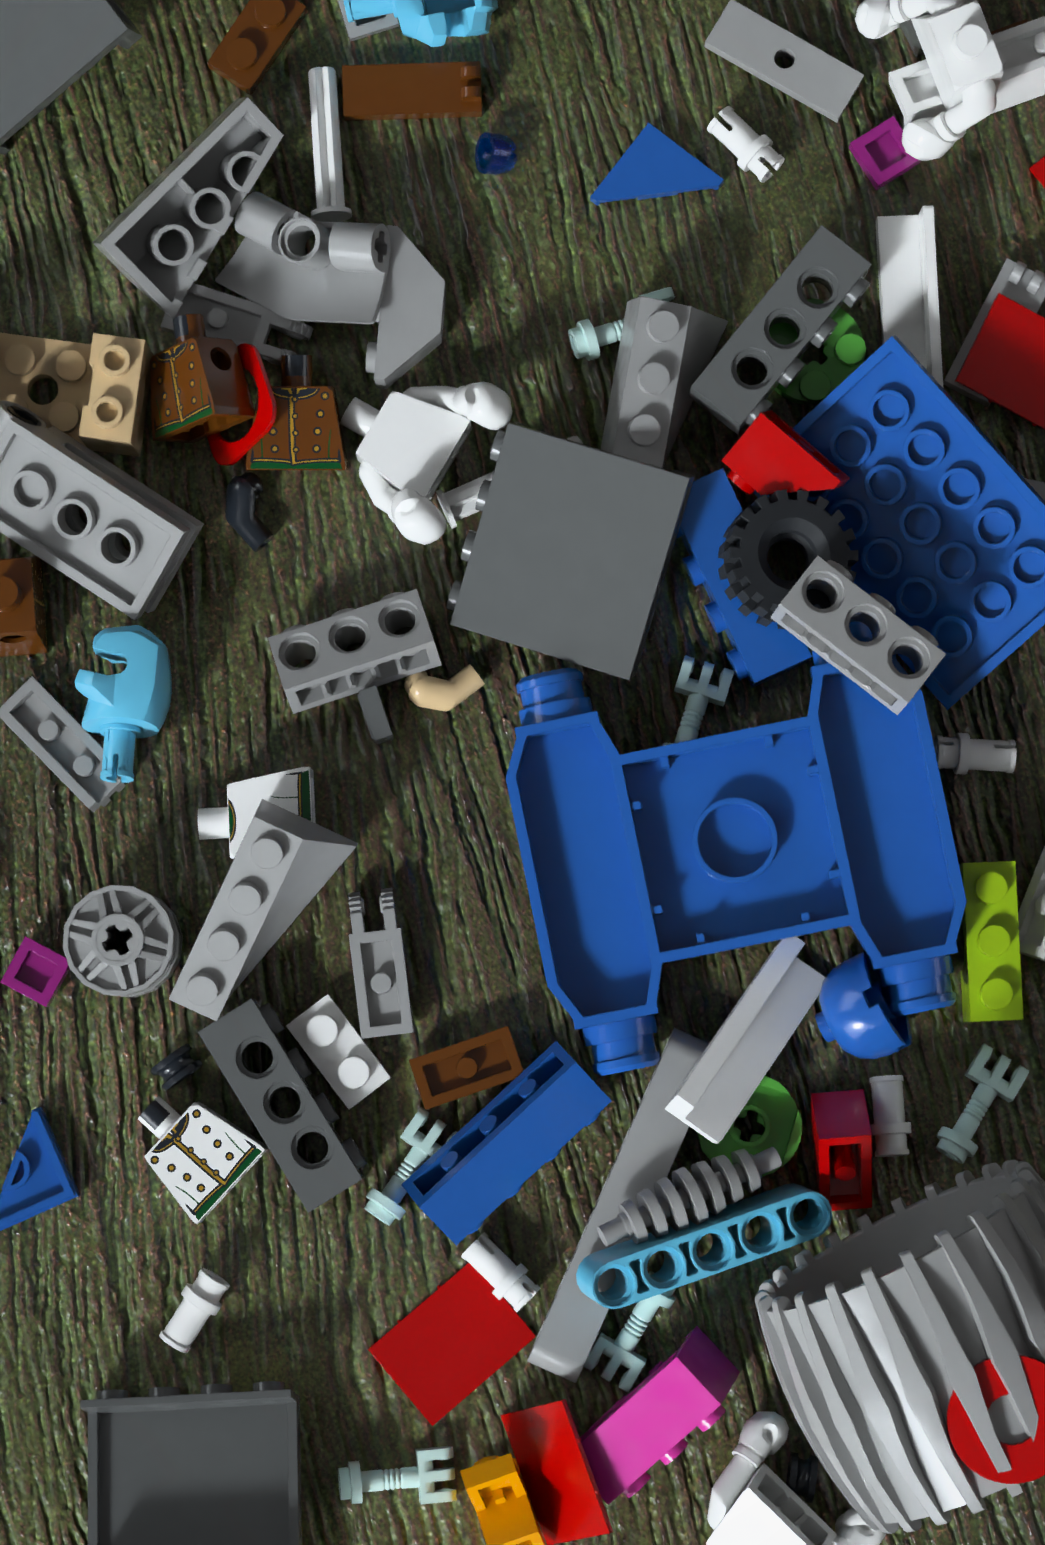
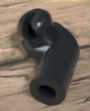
M245 472L241 476L232 478L227 486L225 517L227 522L252 550L258 552L271 541L274 535L255 515L256 499L259 498L260 493L264 490L262 480L252 472Z

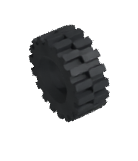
M787 489L778 490L768 498L765 494L756 499L727 528L723 536L726 538V541L719 547L718 558L724 559V564L718 569L720 580L728 578L730 586L725 590L729 600H732L737 596L743 603L737 610L746 617L751 612L759 615L756 623L766 627L775 622L770 617L799 580V578L794 580L781 579L770 570L767 556L773 544L788 541L797 545L805 556L806 565L804 572L818 555L826 562L832 560L846 568L853 577L852 582H854L857 573L852 571L851 567L859 561L858 550H850L849 544L856 537L852 528L843 531L839 525L845 519V516L839 509L832 515L828 513L825 508L829 501L821 496L814 502L807 500L808 491L797 490L792 496H788ZM817 589L806 591L807 599L814 607L819 609L830 607L829 598L824 592ZM778 624V629H784L781 625Z

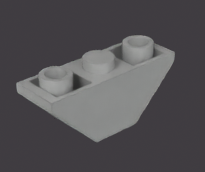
M387 225L391 240V252L384 295L376 322H379L377 342H368L366 352V373H374L376 388L380 389L390 387L442 343L446 304L445 280L398 226Z

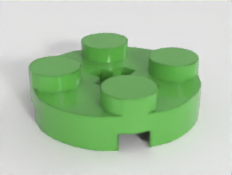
M807 299L812 304L825 303L820 299ZM840 308L832 318L838 325L823 344L825 348L822 354L826 361L821 365L816 361L805 365L787 389L779 383L774 390L782 397L798 404H818L863 363L866 353L865 341L862 338L859 326L846 311ZM777 323L769 329L770 336L779 344L788 345L798 339L795 328L788 323Z
M764 1076L738 1115L739 1118H745L748 1110L757 1112L756 1122L764 1125L761 1135L752 1134L748 1142L740 1139L741 1130L734 1127L733 1123L724 1138L718 1144H714L697 1132L701 1150L710 1161L713 1157L725 1155L732 1163L731 1153L733 1151L743 1148L749 1154L755 1155L773 1146L781 1158L782 1166H784L791 1160L799 1146L802 1135V1120L796 1102L785 1087L776 1080ZM780 1167L763 1174L762 1177L774 1173Z

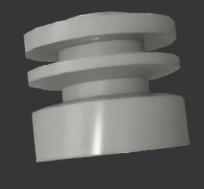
M109 885L90 892L73 907L64 925L63 950L70 970L85 986L103 995L138 997L156 991L172 977L181 959L183 935L176 915L162 899L134 886ZM115 928L125 933H132L133 937L126 942L129 949L126 954L120 950L109 949L108 944L114 941L112 931Z

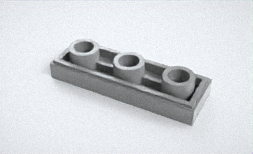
M734 0L728 2L704 45L710 51L838 123L864 78V74ZM779 57H786L793 65L789 68H780L775 63V60Z

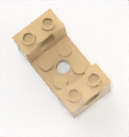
M0 333V401H10L27 408L45 422L46 428L55 426L92 451L140 457L150 390V360L153 353L146 340L93 333L92 344ZM43 378L54 380L58 385L56 398L46 405L34 403L30 396L33 384Z

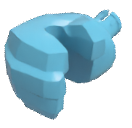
M343 0L349 23L358 19L393 13L394 17L399 19L404 36L417 39L430 47L444 46L446 38L451 36L469 37L489 33L491 15L498 8L497 0Z
M140 625L104 628L93 639V650L96 655L111 663L127 664L126 669L122 673L104 675L90 670L79 669L74 682L77 690L88 698L82 720V728L94 735L104 736L100 779L106 782L117 783V775L121 777V783L134 781L135 738L157 735L164 724L170 708L172 676L168 649L151 631Z

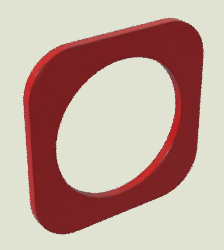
M242 343L237 348L243 368L252 374L258 388L259 399L255 421L249 432L239 441L229 442L221 436L220 432L207 437L214 459L223 466H232L270 431L276 419L277 406L260 353L252 344Z

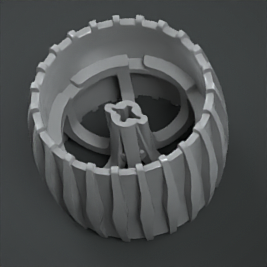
M1007 1160L1003 1163L1002 1169L997 1163L986 1164L982 1167L983 1177L977 1179L969 1170L957 1173L955 1176L957 1186L942 1191L937 1182L926 1185L924 1189L927 1198L906 1206L903 1199L899 1197L891 1201L895 1212L874 1223H871L867 1214H864L856 1219L860 1230L842 1240L835 1232L828 1234L823 1238L825 1250L814 1257L807 1249L801 1251L795 1256L797 1266L795 1270L791 1272L787 1266H780L773 1272V1280H765L759 1286V1291L755 1295L756 1308L769 1355L796 1421L832 1481L868 1527L873 1530H881L883 1533L892 1534L898 1530L900 1525L907 1533L918 1531L922 1526L921 1519L929 1516L939 1526L951 1521L952 1516L949 1510L967 1504L973 1514L985 1510L986 1504L983 1497L1007 1488L1012 1497L1023 1493L1020 1484L994 1482L972 1471L956 1453L949 1438L946 1420L949 1399L954 1389L998 1473L1012 1470L999 1441L1015 1444L1024 1441L1028 1437H1031L1033 1441L1035 1439L1039 1416L1019 1355L1029 1356L1045 1363V1181L1026 1161ZM985 1359L991 1360L1009 1393L996 1399L988 1411L973 1366Z

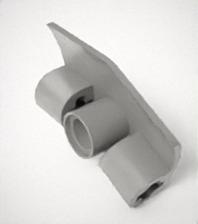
M252 192L243 200L238 208L234 225L235 230L245 238L228 264L216 277L215 281L218 284L254 303L260 304V306L283 318L293 321L374 324L376 322L384 295L391 252L390 234L383 223L315 221L260 192ZM314 234V248L306 255L305 246L307 240Z

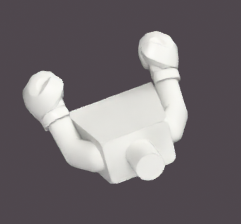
M864 0L857 8L855 22L859 32L867 38H881L899 28L900 23L910 19L913 23L946 112H941L935 117H925L906 123L902 132V145L907 154L918 160L929 161L940 158L958 139L966 134L968 128L989 116L997 105L996 92L1004 69L980 4L977 0Z
M489 382L472 383L460 386L459 388L450 386L410 387L403 393L392 391L380 411L355 397L347 407L340 424L364 437L356 451V456L361 463L359 477L373 504L388 514L391 521L395 523L406 539L426 545L438 540L445 533L447 527L446 520L441 511L430 500L472 430L471 421L490 430L505 428L510 422L512 407L507 393Z
M758 1411L746 1420L738 1445L732 1451L734 1457L712 1487L707 1520L714 1531L707 1540L706 1545H880L886 1533L868 1527L854 1508L848 1509L838 1517L834 1532L765 1463L759 1467L768 1455H774L786 1442L789 1427L784 1417L776 1412Z

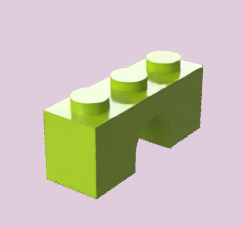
M1016 862L961 863L959 867L967 900L962 918L963 970H960L963 1023L1024 1020Z

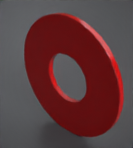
M1019 1355L1039 1418L1034 1441L1031 1437L1015 1444L999 1441L1012 1470L997 1472L954 1389L948 1403L947 1430L956 1453L972 1471L998 1483H1025L1045 1475V1363L1025 1355ZM985 1359L977 1363L973 1368L988 1411L996 1399L1009 1393L991 1360Z

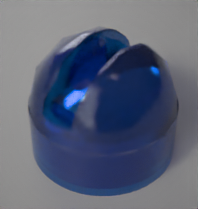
M484 132L481 134L475 149V163L478 171L482 174L499 175L512 170L518 160V155L514 153L517 148L514 141L500 133Z

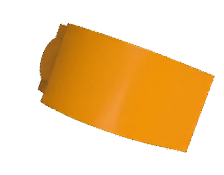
M511 1453L503 1456L493 1455L484 1457L475 1462L472 1467L460 1471L465 1489L476 1510L486 1545H545L521 1471Z

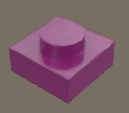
M894 116L852 141L849 145V150L875 190L880 189L912 169L921 161L905 152L902 145L903 129Z
M25 936L0 983L45 1007H49L70 968L65 956Z

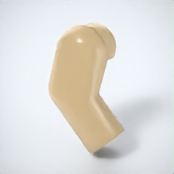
M470 664L449 680L431 677L427 675L426 671L407 676L404 682V688L408 693L410 701L418 707L438 711L452 710L485 685Z

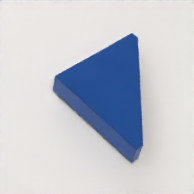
M648 122L590 196V201L595 205H600L605 202L636 198L637 200L673 196L682 192L706 189L719 190L724 179Z
M42 1107L32 1110L31 1118L22 1141L15 1153L0 1194V1231L80 1196Z

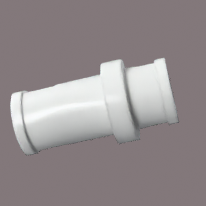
M731 106L723 108L718 114L733 129L728 131L714 117L709 123L707 131L713 134L738 158L737 165L744 172L750 170L758 177L761 183L767 181L773 174L764 165V162H768L777 171L785 158L771 147L773 141L766 134L759 136L734 112Z
M956 733L955 738L937 735L934 739L939 769H953L954 774L962 775L967 774L968 770L1014 772L1017 755L1015 740L970 739L968 733Z
M903 1075L869 1078L874 1124L870 1125L872 1136H875V1157L909 1155L906 1134H911V1122H905Z
M485 1232L461 1255L495 1288L492 1294L498 1300L504 1297L514 1307L513 1309L516 1312L520 1311L541 1289L525 1275L529 1270L522 1263L516 1266L488 1238Z
M201 1268L193 1285L186 1284L181 1292L184 1299L165 1329L159 1334V1337L165 1343L182 1353L189 1352L190 1346L209 1316L217 1315L222 1307L219 1300L230 1287L229 1283L205 1268Z

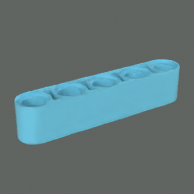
M795 1183L785 1184L740 1200L734 1204L726 1205V1209L717 1215H713L709 1211L708 1220L699 1225L688 1219L689 1227L687 1229L675 1231L671 1226H668L669 1232L667 1235L656 1238L650 1232L648 1233V1241L636 1244L631 1239L594 1252L585 1257L579 1264L576 1273L577 1285L582 1293L601 1306L609 1309L623 1308L817 1238L830 1226L832 1207L828 1199L816 1191ZM806 1199L808 1202L807 1214L801 1221L795 1223L793 1217L794 1209L800 1201ZM759 1216L761 1224L759 1232L755 1237L747 1240L745 1237L746 1225L751 1219ZM706 1234H711L713 1240L711 1249L704 1256L698 1257L696 1252L698 1241ZM663 1251V1266L658 1272L649 1275L647 1271L649 1259L656 1252ZM614 1268L616 1275L614 1284L610 1289L599 1292V1277L606 1270Z

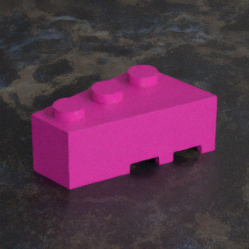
M698 1326L685 1337L686 1340L666 1361L662 1362L660 1360L649 1371L650 1375L627 1396L623 1395L580 1436L601 1498L608 1505L621 1493L628 1499L631 1498L651 1478V1475L647 1472L650 1467L659 1459L665 1466L668 1465L689 1444L684 1439L686 1435L697 1426L702 1432H705L726 1412V1409L721 1404L740 1371Z

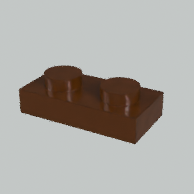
M249 0L208 60L209 69L249 95H252L308 13L307 6L297 0Z
M509 1026L409 1060L425 1110L514 1080L524 1071Z

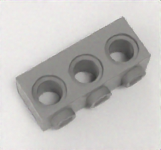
M817 555L770 618L898 715L914 697L946 653L938 648L937 640L928 631L919 626L910 627L895 615L896 610L889 601L876 593L867 594L852 582L853 577L846 568L832 560L826 562ZM817 589L824 592L829 598L830 607L827 609L814 607L808 601L806 591ZM861 622L867 625L872 633V641L862 642L853 637L849 629V623ZM902 654L907 656L914 664L915 673L905 675L897 671L892 663V655Z
M417 589L405 593H390L378 602L357 609H342L332 614L329 618L308 625H293L283 630L281 634L268 637L281 683L293 714L359 693L360 690L375 685L380 686L442 665ZM412 627V629L405 634H394L397 630L401 628ZM352 644H363L360 648L356 650L344 651L348 646ZM303 660H313L309 665L305 667H295L299 662Z

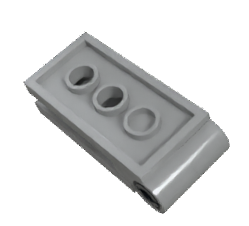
M0 401V532L132 619L140 618L144 611L147 613L154 611L204 523L55 426L46 428L45 422L27 408L10 401ZM79 507L86 513L87 524L80 517ZM122 534L128 539L131 552L125 549L122 543Z

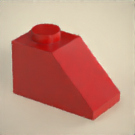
M772 410L761 412L721 460L731 469L727 474L730 480L748 494H752L755 490L760 495L773 494L775 491L787 489V493L797 492V490H830L844 486L850 479Z
M864 1089L812 1093L811 1122L817 1192L828 1199L832 1211L872 1208V1133Z

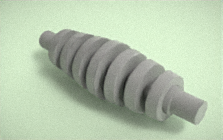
M773 1146L755 1155L749 1154L742 1148L731 1153L732 1163L725 1155H720L711 1159L712 1169L705 1161L691 1165L692 1175L685 1167H681L672 1172L673 1184L667 1177H663L654 1183L656 1197L648 1188L637 1193L636 1199L639 1208L630 1199L621 1203L617 1218L597 1226L599 1236L605 1246L625 1237L631 1238L634 1243L639 1244L648 1241L647 1227L658 1238L668 1234L667 1221L675 1231L689 1227L688 1217L693 1223L699 1225L708 1220V1210L713 1215H717L726 1209L725 1197L731 1204L741 1200L744 1197L742 1185L749 1193L760 1188V1178H762V1175L782 1166L781 1158Z

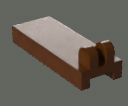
M480 61L342 65L344 121L482 117Z

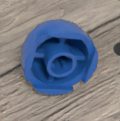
M866 952L847 959L830 971L822 982L819 994L822 1011L815 1014L818 1028L828 1043L836 1040L845 1052L860 1059L885 1057L912 1044V1031L907 1015L895 1017L891 1013L888 1006L890 1000L887 986L881 987L878 969L872 970L871 961Z

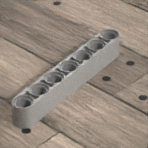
M677 1028L672 1030L661 1054V1059L653 1072L536 1337L527 1362L576 1383L609 1308L601 1306L581 1292L576 1279L578 1266L585 1257L594 1252L631 1240V1238L625 1237L605 1246L597 1230V1226L617 1218L621 1203L630 1199L639 1208L636 1195L645 1188L650 1189L656 1197L654 1183L668 1176L689 1128L687 1124L665 1110V1108L709 1045L708 1042ZM614 1268L606 1270L599 1277V1292L610 1289L614 1284L616 1278Z

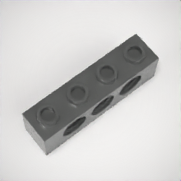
M821 225L692 384L689 397L738 435L746 424L750 426L761 412L771 409L773 404L767 398L779 383L787 389L806 365L799 358L808 347L814 344L820 348L833 333L838 323L832 318L845 303L852 308L863 296L871 284L864 279L871 263ZM810 283H820L828 289L830 299L823 304H812L804 298L802 288ZM777 323H788L795 328L798 339L788 345L779 344L772 339L769 329ZM744 363H755L764 370L766 378L757 385H747L739 379L736 370Z
M251 998L217 1021L198 1031V1034L309 1213L365 1178L360 1168L366 1165L367 1161L352 1137L343 1141L332 1123L340 1118L326 1094L322 1092L315 1096L305 1078L311 1075L312 1072L299 1050L295 1047L287 1051L277 1033L285 1028L272 1006L268 1002L260 1007L257 1000ZM256 1042H263L268 1045L273 1054L271 1066L262 1073L253 1072L245 1062V1053L248 1047ZM282 1087L294 1089L300 1097V1108L290 1118L278 1115L272 1105L275 1092ZM308 1132L320 1133L327 1140L328 1153L320 1162H310L300 1152V1141Z

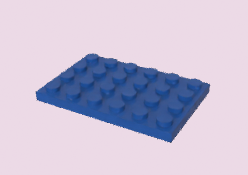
M894 335L795 425L793 429L850 477L842 487L830 490L808 491L807 500L814 502L819 496L828 500L829 504L825 508L828 513L832 515L839 509L845 516V519L839 524L842 530L846 531L852 528L856 539L849 544L850 550H858L859 560L851 567L852 571L857 572L853 583L867 594L876 593L889 601L895 608V615L910 627L919 626L928 631L937 640L938 648L946 653L924 684L948 710L1045 625V501L899 338ZM756 490L753 492L758 498L764 496L760 495ZM795 492L787 494L788 496H792ZM898 654L915 673L913 662L907 656Z

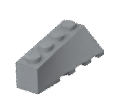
M248 97L237 98L92 243L131 283L171 319H174L183 304V299L194 281H197L207 264V259L221 236L225 234L232 223L237 209L246 194L251 191L284 135Z
M644 296L627 301L601 450L660 468L664 467L693 402V399L689 397L690 388L709 365L726 328L727 320L692 306Z
M262 799L179 974L169 1000L217 1021L227 999L353 852L358 843Z

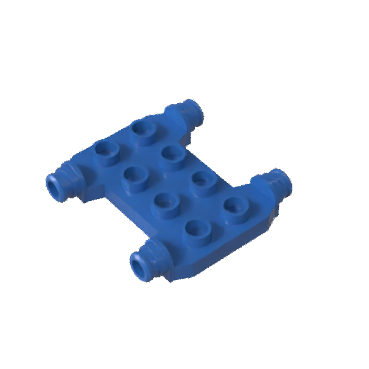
M861 622L849 623V629L853 637L862 642L872 641V633L867 625ZM812 651L814 666L810 668L812 686L807 716L619 754L600 722L598 711H593L590 697L584 696L582 686L584 678L580 670L577 668H563L533 674L519 680L516 689L517 694L521 696L523 709L518 712L521 726L514 728L516 741L506 774V783L547 987L572 1017L575 1030H583L585 1045L592 1048L595 1063L592 1064L594 1073L599 1076L654 1066L660 1061V1052L656 1050L653 1033L658 1032L655 1014L660 1013L658 996L664 963L847 926L851 927L868 955L872 970L878 969L881 987L887 986L890 1000L888 1006L895 1017L954 1005L957 996L956 991L953 992L949 976L950 973H954L951 954L958 953L956 940L967 900L924 696L920 689L904 709L896 715L816 652ZM896 654L892 655V663L896 670L908 675L897 661Z

